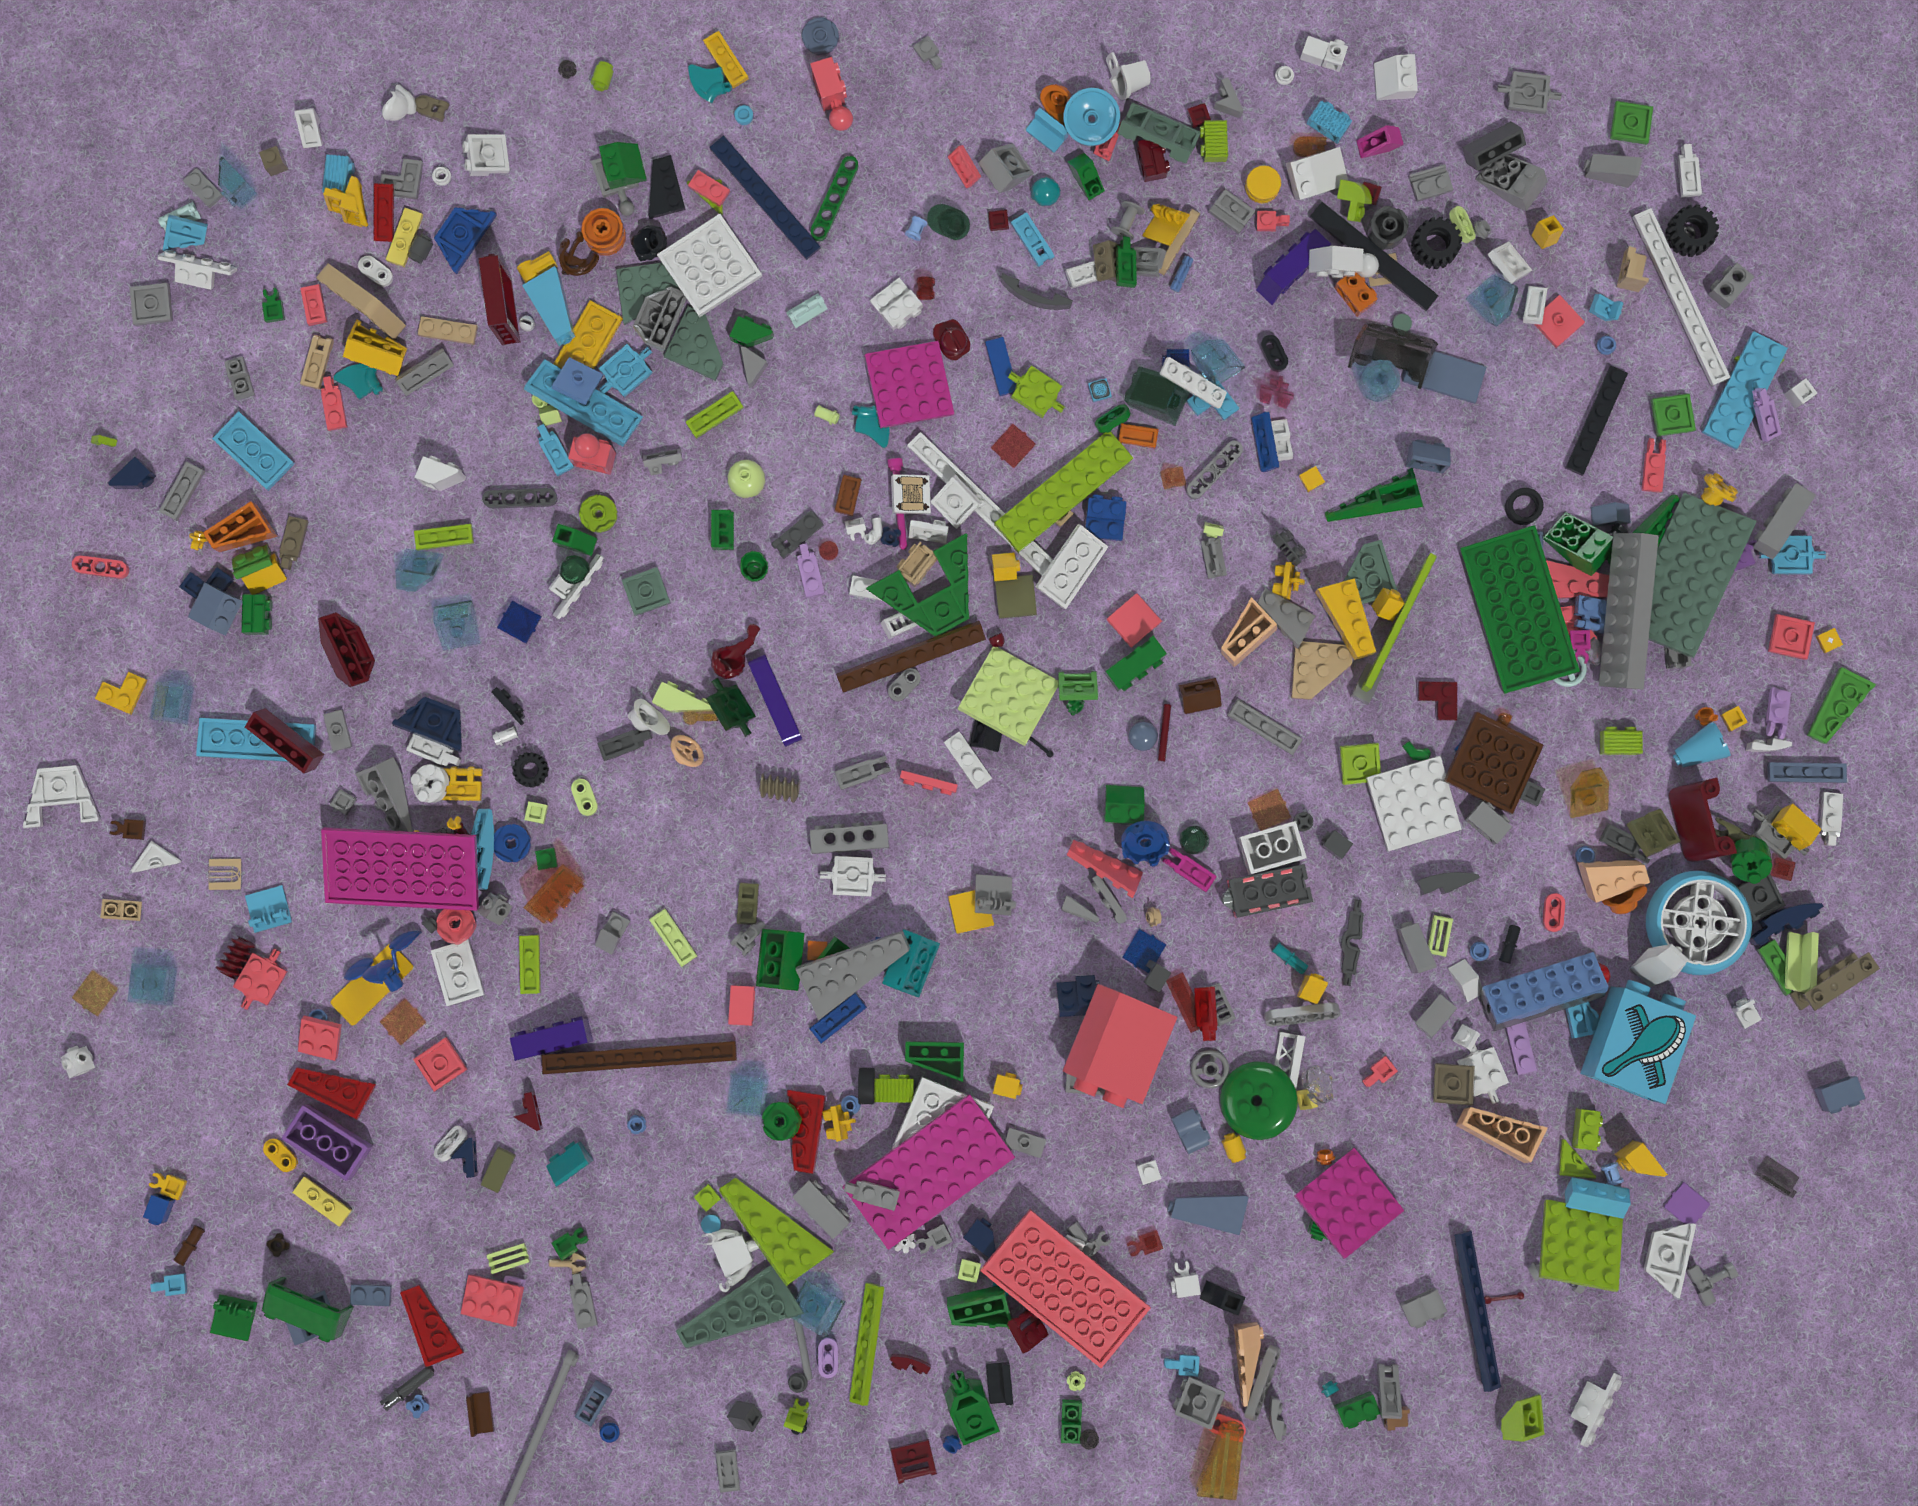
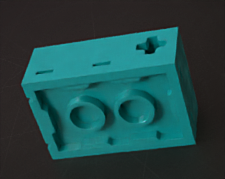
M903 929L910 949L888 967V970L884 973L882 984L919 998L940 943Z

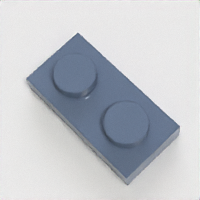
M352 1284L350 1305L391 1306L392 1286Z

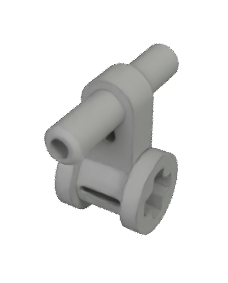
M759 921L757 924L751 925L745 933L741 931L730 944L732 946L735 945L745 957L756 945L754 940L760 934L761 929L764 928V922Z

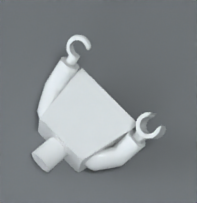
M721 1229L712 1233L702 1234L701 1237L707 1236L709 1238L708 1242L703 1245H712L724 1276L727 1278L725 1282L726 1289L722 1287V1283L719 1284V1288L721 1291L727 1292L730 1286L745 1278L754 1260L752 1252L759 1249L753 1239L747 1241L744 1233L740 1234L736 1230Z

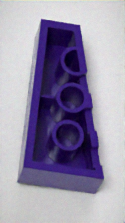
M1314 229L1311 233L1307 231L1300 238L1301 242L1298 245L1294 243L1289 248V253L1286 256L1282 254L1275 262L1276 265L1274 267L1269 266L1263 273L1265 277L1256 291L1271 305L1277 301L1281 293L1284 294L1295 282L1294 279L1297 281L1309 269L1310 249L1331 245L1317 229Z
M580 1016L572 1018L571 1022L564 1024V1021L552 1023L553 1027L545 1029V1026L533 1028L534 1032L526 1034V1030L514 1033L515 1037L510 1038L514 1060L517 1061L593 1042L589 1020L583 1019Z

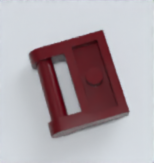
M1028 1309L1017 1318H1012L1008 1321V1327L1023 1354L1029 1352L1049 1335L1042 1321ZM1029 1318L1031 1323L1021 1330V1324Z
M929 1439L890 1449L899 1484L905 1483V1480L928 1474H931V1476L937 1474ZM928 1461L929 1466L902 1472L901 1468Z

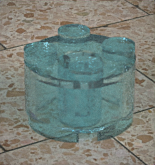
M1389 360L1371 362L1362 372L1359 379V389L1362 395L1373 402L1388 400L1400 385L1399 371ZM1377 378H1378L1379 380H1382L1383 383L1381 384V382H1377V381H1376Z

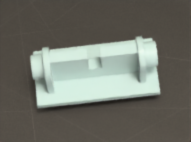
M191 202L161 216L158 222L166 232L169 215L197 221L201 217L194 202Z
M817 293L787 311L786 314L794 327L798 328L828 308L822 296Z

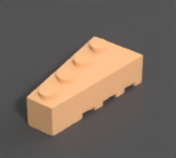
M1472 1107L1463 1109L1456 1124L1457 1127L1523 1163L1532 1162L1548 1129L1544 1126L1496 1115L1495 1113Z

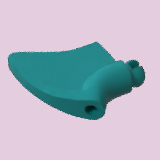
M693 64L688 66L693 88L706 101L713 103L717 96L731 92L732 85L730 82L724 81L722 67L706 69Z
M364 364L348 366L333 377L335 381L349 387L359 400L371 392L375 395H379L380 391L383 392L381 383L376 376L377 369L370 368Z
M875 405L872 407L853 406L852 415L857 416L855 432L869 436L879 446L886 448L889 441L890 428L880 429Z

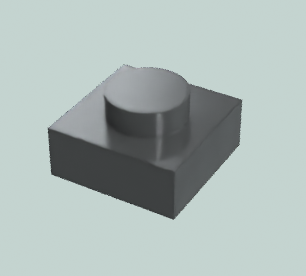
M1528 781L1520 800L1537 807L1545 788Z

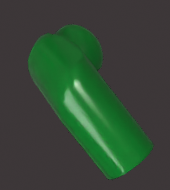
M1410 741L1402 746L1412 760L1423 761L1431 756V751L1428 748L1416 749Z

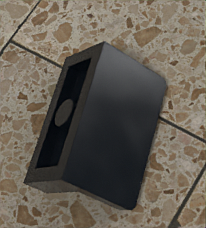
M975 719L969 746L998 752L1002 734Z
M1010 1363L987 1364L990 1404L1005 1403L1006 1405H1014Z

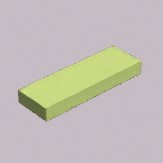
M663 909L649 919L681 967L697 957V954L666 909Z

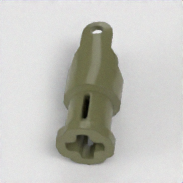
M1720 817L1715 818L1716 822L1727 828L1725 831L1715 829L1716 835L1719 837L1727 836L1734 842L1740 839L1746 840L1750 839V837H1756L1753 834L1749 835L1741 831L1740 827Z

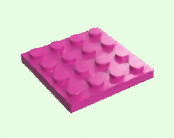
M939 341L864 355L880 429L954 415Z
M1355 1148L1294 1195L1343 1259L1347 1258L1404 1211Z

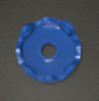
M1153 821L1136 822L1126 828L1122 834L1121 846L1123 857L1131 859L1134 864L1147 861L1150 866L1155 867L1158 865L1161 857L1169 853V834L1165 827ZM1142 839H1149L1146 842L1141 841Z

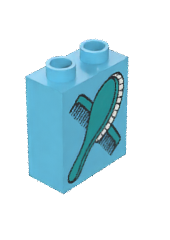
M1628 980L1625 988L1611 986L1580 1074L1644 1099L1666 1104L1696 1015L1683 1011L1686 1001L1680 998L1663 994L1661 1001H1657L1648 997L1651 988L1644 984Z

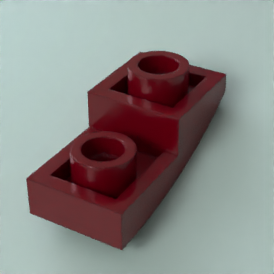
M891 1354L889 1359L892 1361L891 1365L900 1371L901 1369L907 1370L910 1364L913 1365L912 1369L919 1374L923 1372L928 1374L931 1369L929 1363L909 1355Z

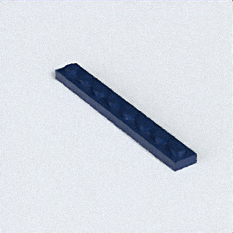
M724 135L709 147L713 154L806 260L821 249L820 245Z
M1472 1230L1463 1231L1454 1235L1455 1245L1459 1257V1266L1461 1267L1462 1283L1465 1288L1466 1304L1474 1336L1473 1341L1476 1346L1481 1383L1483 1384L1484 1392H1491L1500 1388L1501 1382Z

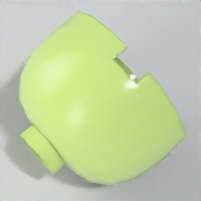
M740 460L734 463L727 476L731 491L742 498L758 495L765 485V474L762 467L751 460Z

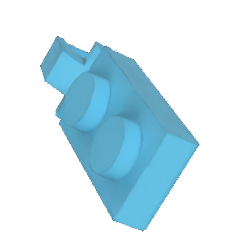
M544 424L538 426L537 429L542 436L538 438L539 444L556 475L560 476L573 469L574 466L568 459V455L554 431L548 432Z

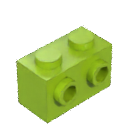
M1576 1108L1572 1147L1597 1151V1147L1600 1146L1601 1136L1598 1135L1599 1127L1603 1123L1600 1111Z

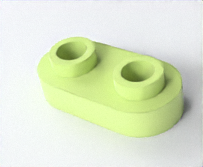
M1456 206L1450 210L1449 219L1452 224L1455 223L1457 225L1455 227L1456 230L1460 229L1461 233L1459 236H1462V242L1469 243L1474 240L1476 234L1465 209L1461 206Z
M585 779L575 780L572 783L571 791L579 812L585 816L594 815L597 812L598 803L590 783ZM579 785L584 786V790L581 792L578 791ZM585 803H590V809L586 810L584 808Z

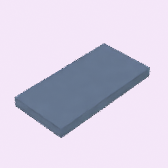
M1414 345L1403 382L1475 404L1487 367Z

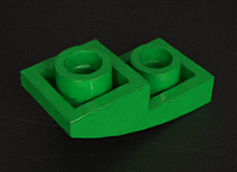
M1062 1399L1061 1443L1080 1444L1082 1400Z

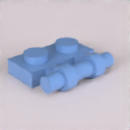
M1582 595L1576 596L1574 615L1581 616V620L1576 619L1574 626L1580 627L1581 630H1594L1599 634H1604L1607 601ZM1590 618H1591V619H1596L1597 622H1596V623L1591 622V621H1590Z

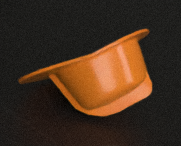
M1048 85L1040 93L1042 105L1051 117L1065 127L1064 110L1071 98V94L1062 85Z
M1644 885L1605 899L1602 903L1609 906L1613 913H1629L1637 907L1638 901L1646 895L1647 887Z

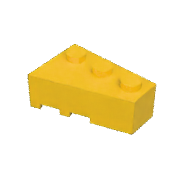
M356 319L347 338L342 357L362 363L370 368L379 369L390 375L399 376L408 348L389 337L384 339L376 334L377 330L365 328L361 325V321Z

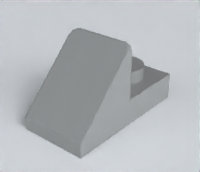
M1229 78L1222 79L1218 90L1221 98L1224 99L1217 101L1214 109L1237 118L1242 117L1244 110Z
M613 912L604 929H601L595 946L612 955L631 921Z

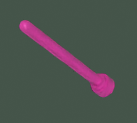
M888 459L890 471L893 475H900L903 459ZM896 513L898 529L901 531L899 546L904 550L907 548L904 514Z

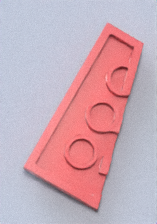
M1546 560L1557 598H1576L1578 595L1592 598H1607L1609 575L1595 572L1590 576L1573 566Z
M1073 840L1067 856L1087 869L1093 868L1097 876L1102 879L1104 877L1108 878L1113 882L1112 885L1117 889L1123 888L1128 892L1127 895L1133 899L1143 874L1142 871L1099 850H1095L1082 842Z

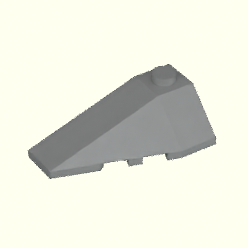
M394 757L355 773L367 796L371 794L377 801L374 805L377 810L381 809L386 813L385 820L393 831L412 832L403 778Z

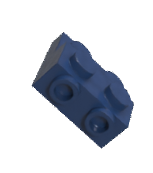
M1095 975L1075 976L1076 981L1056 982L1059 1017L1084 1016L1086 1014L1096 987L1100 984L1099 980H1095Z

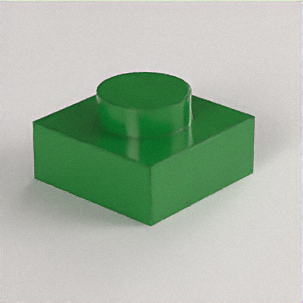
M555 848L535 851L538 870L558 867Z

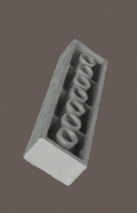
M1645 533L1613 534L1599 686L1644 690L1659 535Z

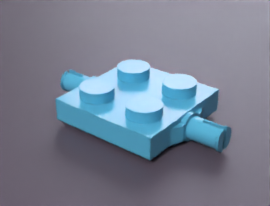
M626 344L599 367V370L607 380L599 390L605 394L613 387L625 398L653 374L644 361L652 351L646 347L638 354Z
M1789 536L1773 560L1759 552V559H1771L1772 574L1810 575L1813 573L1814 559H1825L1826 555L1824 554L1826 552L1814 551L1812 536Z

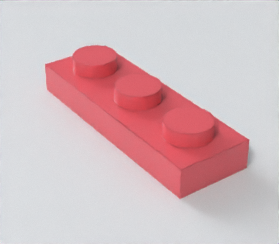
M903 770L900 775V779L903 780L904 784L914 786L915 783L921 784V788L933 791V788L941 790L940 793L951 796L952 793H956L958 787L957 784Z

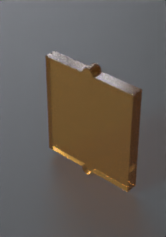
M1278 789L1247 803L1253 814L1252 818L1255 819L1260 831L1291 818L1286 807V801H1283Z
M404 999L380 1023L389 1032L388 1035H392L402 1045L426 1021L418 1013V1009H414Z

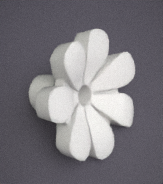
M911 1233L896 1244L894 1249L896 1251L903 1249L904 1253L909 1252V1247L914 1249L916 1243L913 1240L916 1239V1234Z

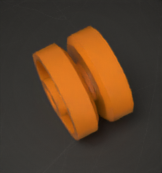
M598 208L585 216L581 231L588 247L594 253L609 256L617 253L623 247L626 241V231L620 217L614 211L607 208Z

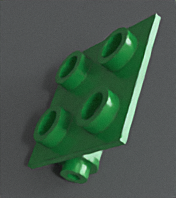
M219 1294L218 1301H215L213 1305L215 1313L210 1333L249 1341L258 1302Z

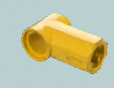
M548 251L534 260L522 262L517 266V270L524 282L527 283L550 268L558 266Z

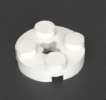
M430 764L420 767L416 774H413L411 777L414 794L421 802L436 803L442 800L447 793L445 792L446 786H449V778L446 771L441 767ZM429 780H433L432 788L428 786Z

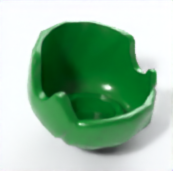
M750 551L741 558L740 572L746 580L758 582L763 580L768 574V561L761 552Z

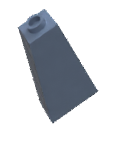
M1243 1194L1174 1197V1200L1169 1202L1167 1212H1170V1217L1240 1235L1249 1197Z

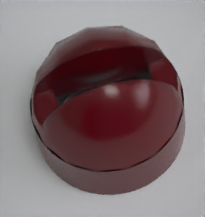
M1002 633L988 638L992 647L995 648L1002 647L1005 643Z

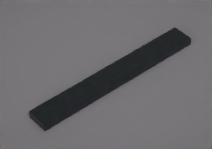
M1321 202L1309 218L1345 247L1362 248L1363 254H1373L1379 262L1377 272L1423 310L1427 311L1438 298V294L1325 203Z

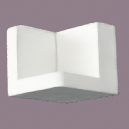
M1308 36L1300 60L1321 66L1329 43Z
M1804 379L1784 395L1796 409L1815 396L1817 391L1807 379Z

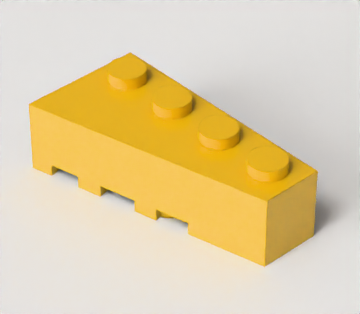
M1355 578L1318 588L1315 594L1333 621V625L1340 633L1353 659L1356 660L1375 654L1376 649Z

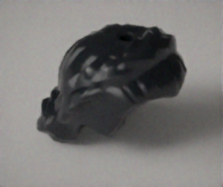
M647 225L631 238V245L635 249L634 252L640 261L652 260L658 257V253L665 250L667 236L661 227Z

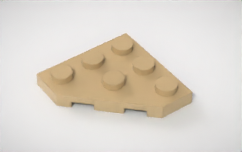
M1302 641L1298 649L1295 647L1291 698L1311 700L1351 666L1352 655L1346 645Z

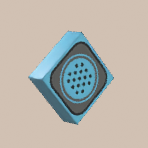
M1107 378L1088 383L1093 402L1112 397Z

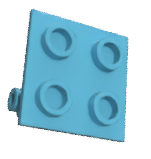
M283 885L245 896L251 918L248 920L250 927H253L254 933L292 923Z

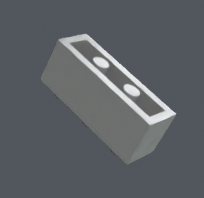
M809 1179L793 1195V1198L834 1239L851 1222L848 1219L850 1215L844 1208L839 1209L835 1205L837 1201L830 1194L826 1196L821 1191L823 1187L817 1180L812 1181Z

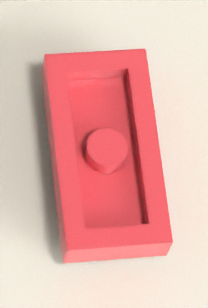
M699 170L688 184L690 189L721 207L730 193V189Z
M316 284L300 288L307 324L312 326L328 322L321 286Z

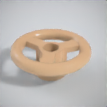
M685 735L673 737L670 747L675 760L689 767L700 766L704 760V754L699 744ZM678 741H685L691 745L684 746L680 744ZM694 750L698 754L697 761H694L692 756Z

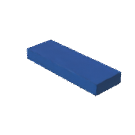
M1004 337L985 341L999 396L1014 393L1016 383L1007 378L1013 370Z
M1263 412L1251 417L1261 472H1268L1279 468L1270 413Z
M854 993L809 1029L822 1044L867 1007L858 995Z

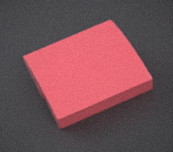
M1137 593L1106 619L1131 648L1162 622Z

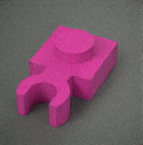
M1570 630L1569 637L1573 650L1576 651V660L1578 662L1577 657L1581 656L1584 658V664H1587L1589 656L1585 651H1590L1591 649L1590 630Z

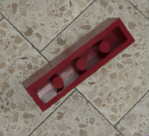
M266 708L253 712L245 725L247 730L304 774L315 770L325 755Z

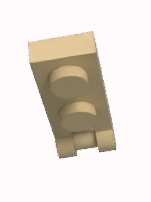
M318 335L313 336L300 381L302 386L321 389L334 339H323ZM324 346L323 351L318 350V347Z

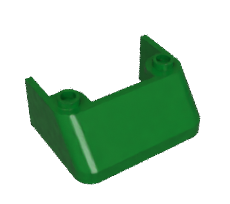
M285 1277L269 1282L262 1306V1312L265 1313L264 1316L266 1318L282 1320L318 1335L319 1339L324 1342H330V1340H336L342 1336L354 1306L349 1305L340 1310L284 1287Z

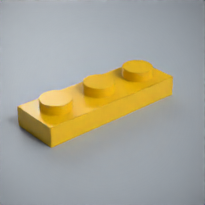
M719 31L703 40L717 65L722 67L723 74L728 82L731 83L733 89L749 79Z

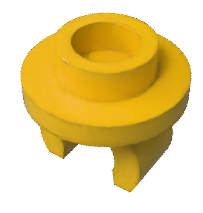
M194 531V533L189 534V537L193 539L191 549L198 551L203 548L204 542H208L202 531Z

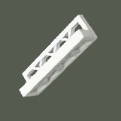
M1280 1032L1274 1065L1281 1068L1279 1060L1287 1055L1290 1060V1066L1283 1071L1289 1070L1288 1076L1296 1088L1305 1036ZM1283 1038H1295L1293 1047L1286 1051L1282 1045Z

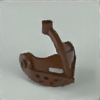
M580 231L576 233V240L573 242L569 253L566 250L570 245V240L565 238L560 244L559 262L562 268L561 274L585 275L592 271L598 263L599 255L596 253H592L587 259L573 256L578 244L584 241L583 234Z

